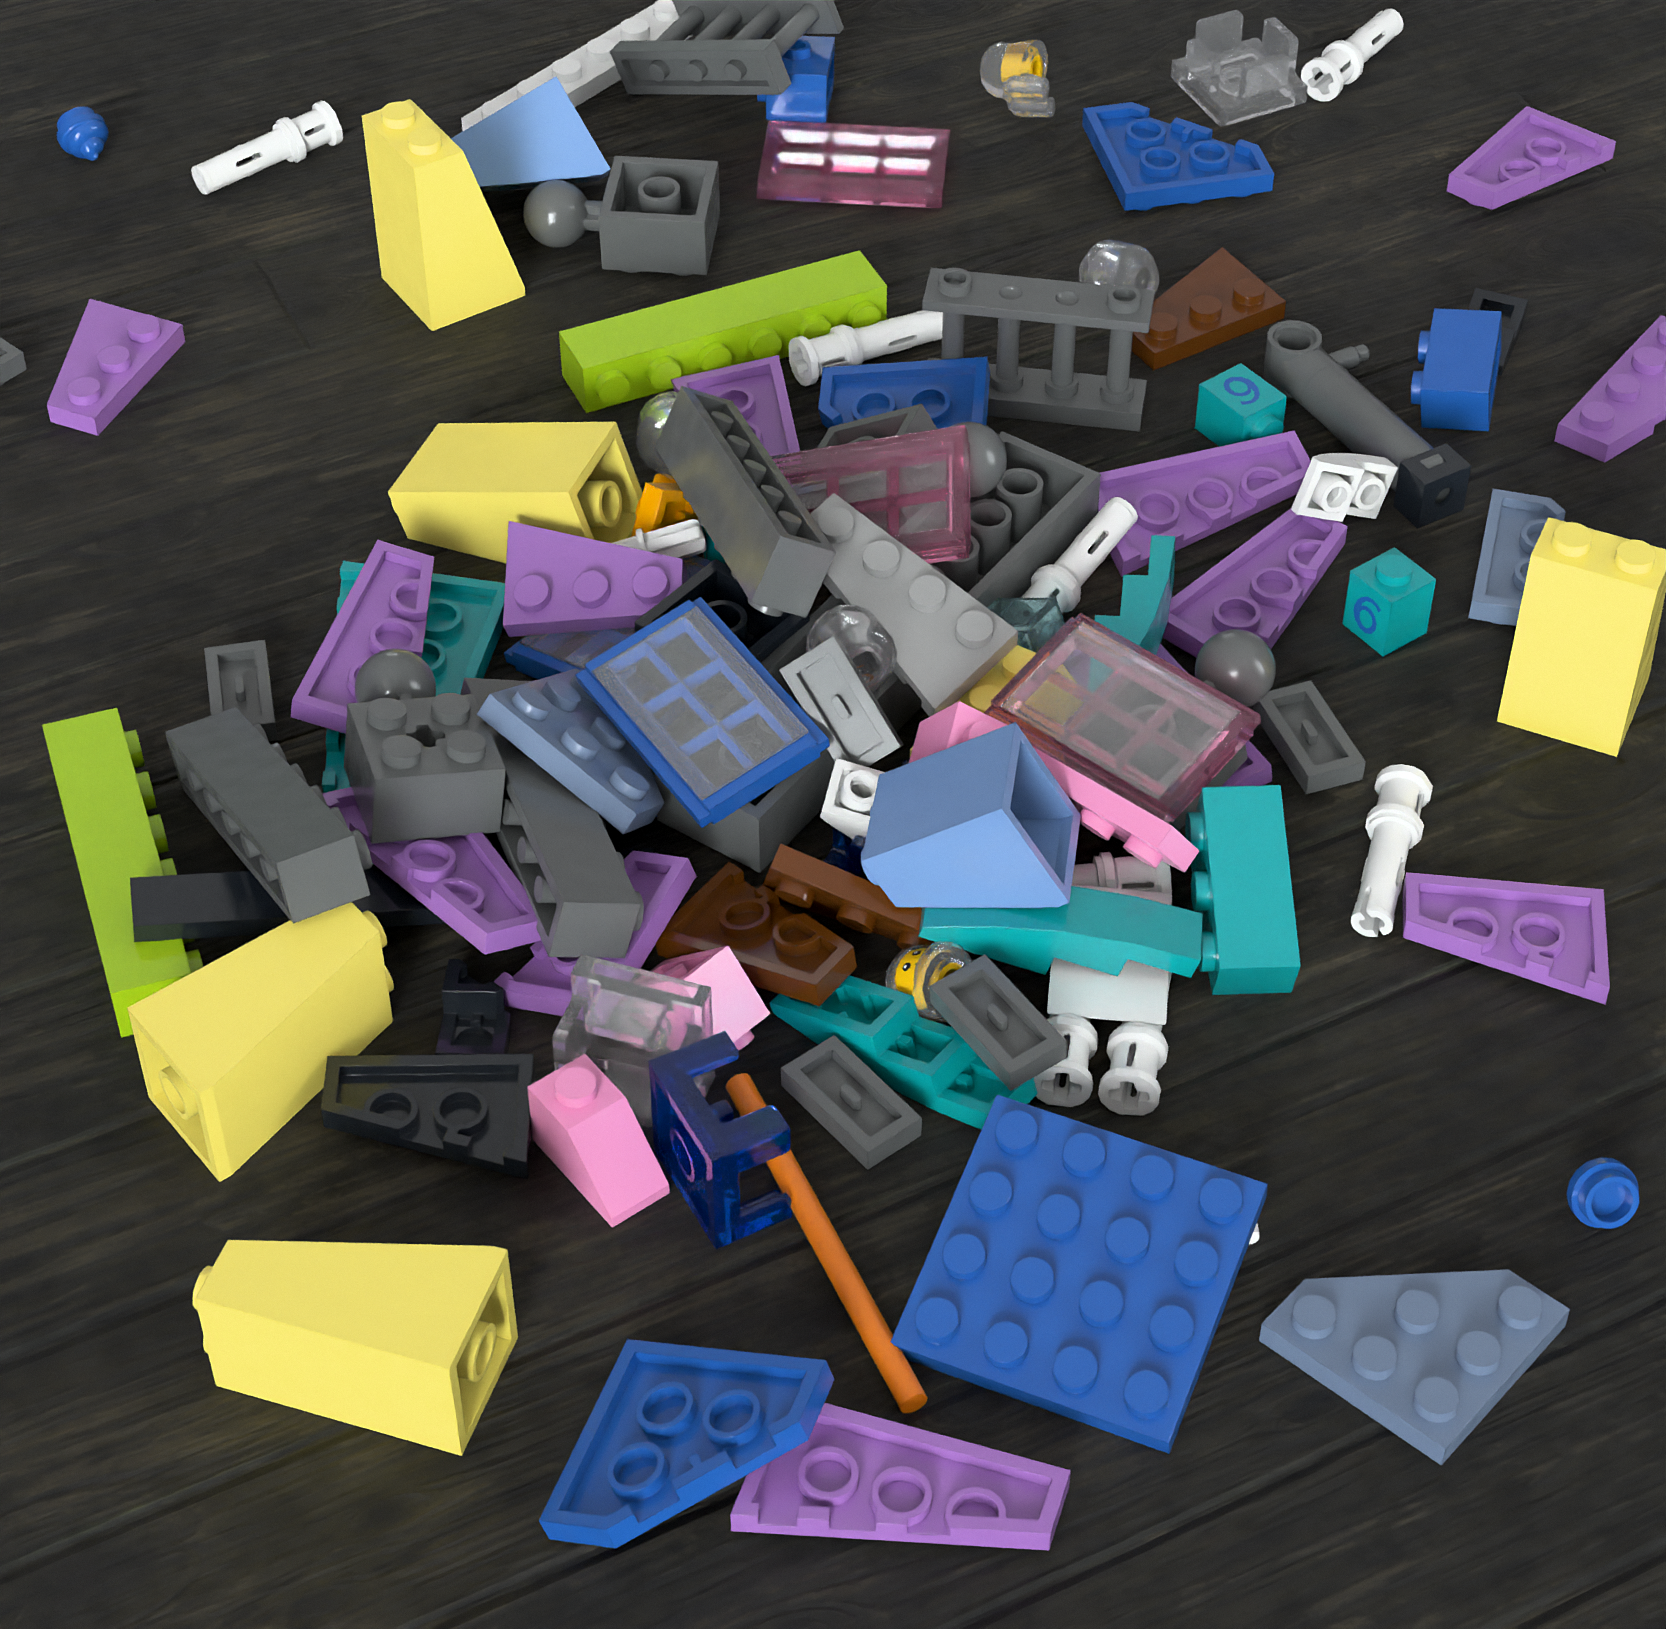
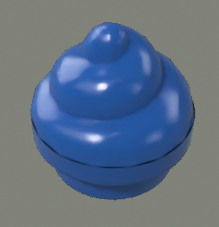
M76 107L65 112L57 121V140L66 153L81 159L97 160L99 154L104 149V144L109 135L108 127L102 116L96 114L89 107Z
M1598 1157L1586 1161L1576 1169L1569 1180L1566 1193L1568 1205L1573 1214L1582 1223L1590 1227L1604 1229L1620 1227L1634 1216L1638 1208L1639 1186L1637 1179L1625 1164L1614 1158Z

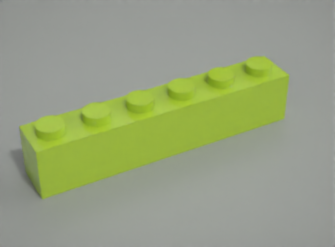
M859 250L559 332L562 376L584 411L588 413L673 389L671 379L777 355H779L780 359L789 357L788 345L793 338L804 336L809 340L829 334L831 328L843 324L855 329L886 320L887 285Z
M113 708L43 724L42 727L122 1038L134 1035L128 1007L202 968L203 964L198 949L185 952L183 944L193 942L194 939L181 938L134 942L130 878L177 875L173 858L159 859V853L169 851L160 814L147 816L146 810L157 808L148 771L136 774L134 768L145 766L137 731L135 729L124 732L118 709Z

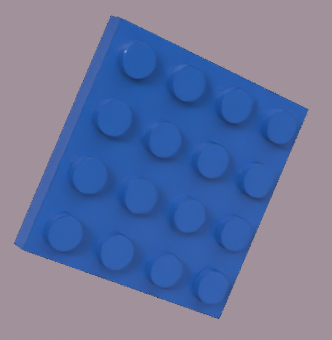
M996 1095L891 1339V1343L902 1350L908 1361L1170 1454L1267 1198L1268 1184Z

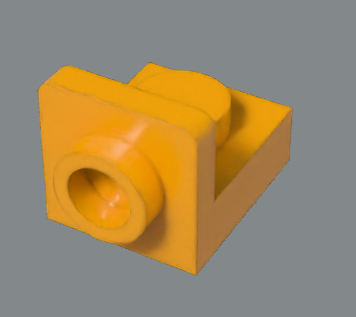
M658 473L654 476L653 483H645L642 497L636 507V520L631 537L636 536V529L642 528L643 533H647L691 519H699L690 503L684 499L683 492L671 475Z

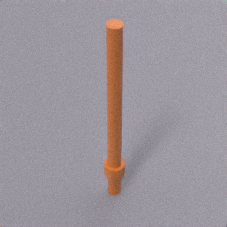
M746 1073L735 1075L727 1082L726 1090L744 1121L741 1126V1132L755 1156L764 1158L901 1412L912 1413L919 1410L927 1402V1395L902 1350L891 1343L893 1334L788 1145L790 1133L778 1111L766 1106L750 1075Z

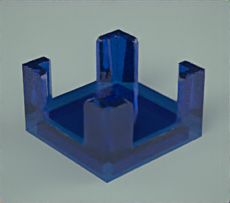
M726 1031L648 1061L654 1151L715 1249L792 1217L790 1207L792 1201L787 1192L780 1193L779 1190H772L740 1203L739 1173L783 1155L790 1150V1127L775 1106H766L734 1120L733 1109L727 1100H721L709 1105L692 1079L739 1059V1051Z

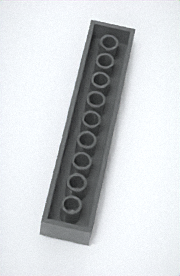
M1002 431L998 436L1005 446L1007 465L1003 478L993 490L979 497L962 498L949 493L943 488L893 538L1004 620L1003 610L1011 600L1021 598L1032 586L1031 578L1037 569L1048 564H1054L1071 545L1077 535L1097 515L1101 473ZM832 594L810 616V621L776 648L761 664L801 707L779 669L837 635L860 674L864 676L871 672V674L863 678L869 680L866 684L880 683V687L872 693L897 733L921 708L922 700L909 683L903 684L889 666V658L874 639L868 640L855 624V615L841 598L836 599ZM735 688L711 712L721 722L749 703ZM760 715L730 733L756 764L786 746ZM701 721L678 743L679 747L709 729L707 725ZM720 740L690 758L716 789L746 771ZM826 748L820 752V757L716 824L709 823L703 828L698 825L655 774L656 784L664 800V805L657 814V821L761 873L774 859L779 845L787 846L822 810L835 761Z

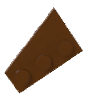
M1222 247L1154 300L1149 333L1133 332L1131 351L1154 371L1284 319L1286 301Z
M779 845L763 885L775 892L779 897V901L835 919L854 930L863 933L873 932L896 940L897 945L907 952L919 948L945 949L944 951L935 952L928 959H933L935 954L947 957L954 948L918 937L922 907H895L879 885H874L866 879L788 846Z
M728 862L672 916L655 944L658 956L668 959L729 946L753 986L817 1006H821L857 968L854 947L806 913L792 914L783 908L775 892L765 885L757 889L744 880L743 870L731 862Z

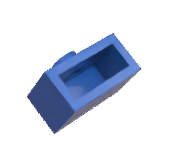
M802 36L781 57L792 84L781 95H757L758 102H766V120L826 123L834 87L835 37Z
M1434 308L1431 330H1421L1419 338L1418 363L1424 364L1423 371L1413 372L1411 384V404L1421 405V428L1489 431L1502 352V311Z

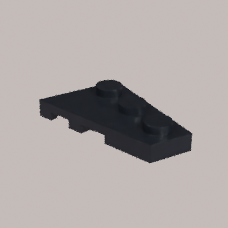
M534 1054L327 1056L321 1104L324 1127L528 1179L532 1127L527 1087L535 1083Z

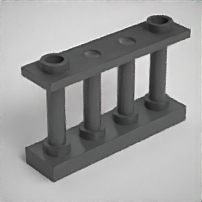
M672 0L679 18L656 40L620 41L610 51V54L627 94L781 95L792 84L781 57L803 34H839L844 27L834 0ZM775 34L771 39H761L764 35ZM689 35H698L694 40H685ZM726 35H735L732 40H722Z
M931 268L923 297L922 310L943 312L941 359L928 358V360L964 358L965 315L998 318L996 364H989L990 384L987 416L1140 432L1147 380L1129 378L1133 332L1149 333L1155 290L1140 289L1124 284L1110 286L970 272L961 268ZM1021 320L1054 324L1052 370L1018 367ZM1077 326L1110 329L1107 376L1074 373Z

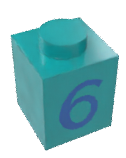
M1240 363L1199 384L1195 429L1219 447L1280 434L1284 428L1287 396Z
M1394 547L1350 570L1342 624L1381 656H1385L1427 633L1436 579Z

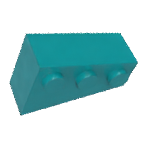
M1281 785L1202 787L1196 812H1187L1185 820L1186 839L1199 850L1191 863L1192 906L1194 911L1203 913L1199 971L1209 973L1212 995L1291 993L1301 964Z

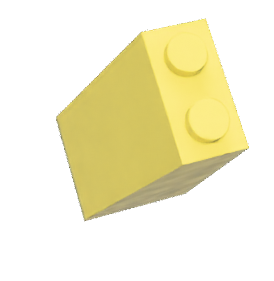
M411 99L403 102H392L380 110L362 115L381 276L384 281L431 331L526 296L525 286L463 150Z
M616 422L438 423L392 485L388 494L392 507L397 513L408 539L506 563L509 521L613 543L631 537L636 520V507L643 492Z
M1548 517L1530 557L1497 722L1617 757L1651 670L1666 593V549L1649 545L1644 541L1630 540L1587 528L1579 523L1565 522Z
M350 902L294 924L289 920L127 1008L149 1098L219 1182L233 1175L324 1088L327 1056H357L393 1022L389 993L394 990V984L384 964L382 948L387 945V937L379 920L369 910L361 912Z
M228 1240L213 1266H206L202 1270L193 1292V1306L198 1310L204 1334L203 1347L204 1351L209 1355L216 1386L460 1456L464 1453L518 1339L508 1250L496 1246Z

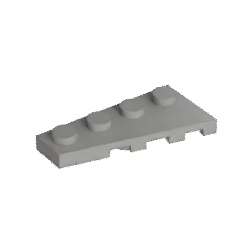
M835 493L810 514L836 551L823 583L836 599L841 598L855 615V624L867 639L873 638L889 658L890 668L903 684L909 683L922 700L921 707L929 717L955 704L1017 646L1018 630Z

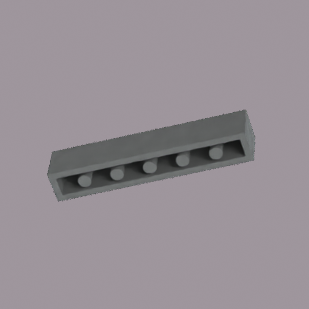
M681 386L655 449L667 466L668 473L675 479L683 492L684 499L690 503L698 516V522L711 537L715 544V549L724 558L731 570V575L738 581L748 597V603L756 610L770 616L779 617L782 616L783 612L806 618L836 551L734 402Z
M464 678L460 695L475 694L481 708L490 693L531 681ZM487 723L506 768L500 832L495 833L512 872L523 885L538 920L536 929L548 957L625 958L632 933L640 929L643 921V900L641 894L634 890L625 871L622 854L616 852L607 833L605 819Z
M234 707L165 731L181 788L293 924L370 895L364 870L372 867V859L363 835L358 829L354 831L348 829L339 808H329L327 806L325 798L316 784L308 786L297 763L288 764L278 743H269L260 723L252 725Z

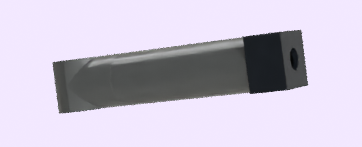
M1287 320L1271 326L1267 332L1262 379L1287 397L1294 398L1354 454L1384 457L1397 466L1398 469L1390 487L1395 491L1393 506L1418 529L1464 509L1471 465L1447 443L1433 448L1347 371L1369 359L1370 350L1366 345L1348 346L1328 354L1321 348L1322 334L1309 323Z

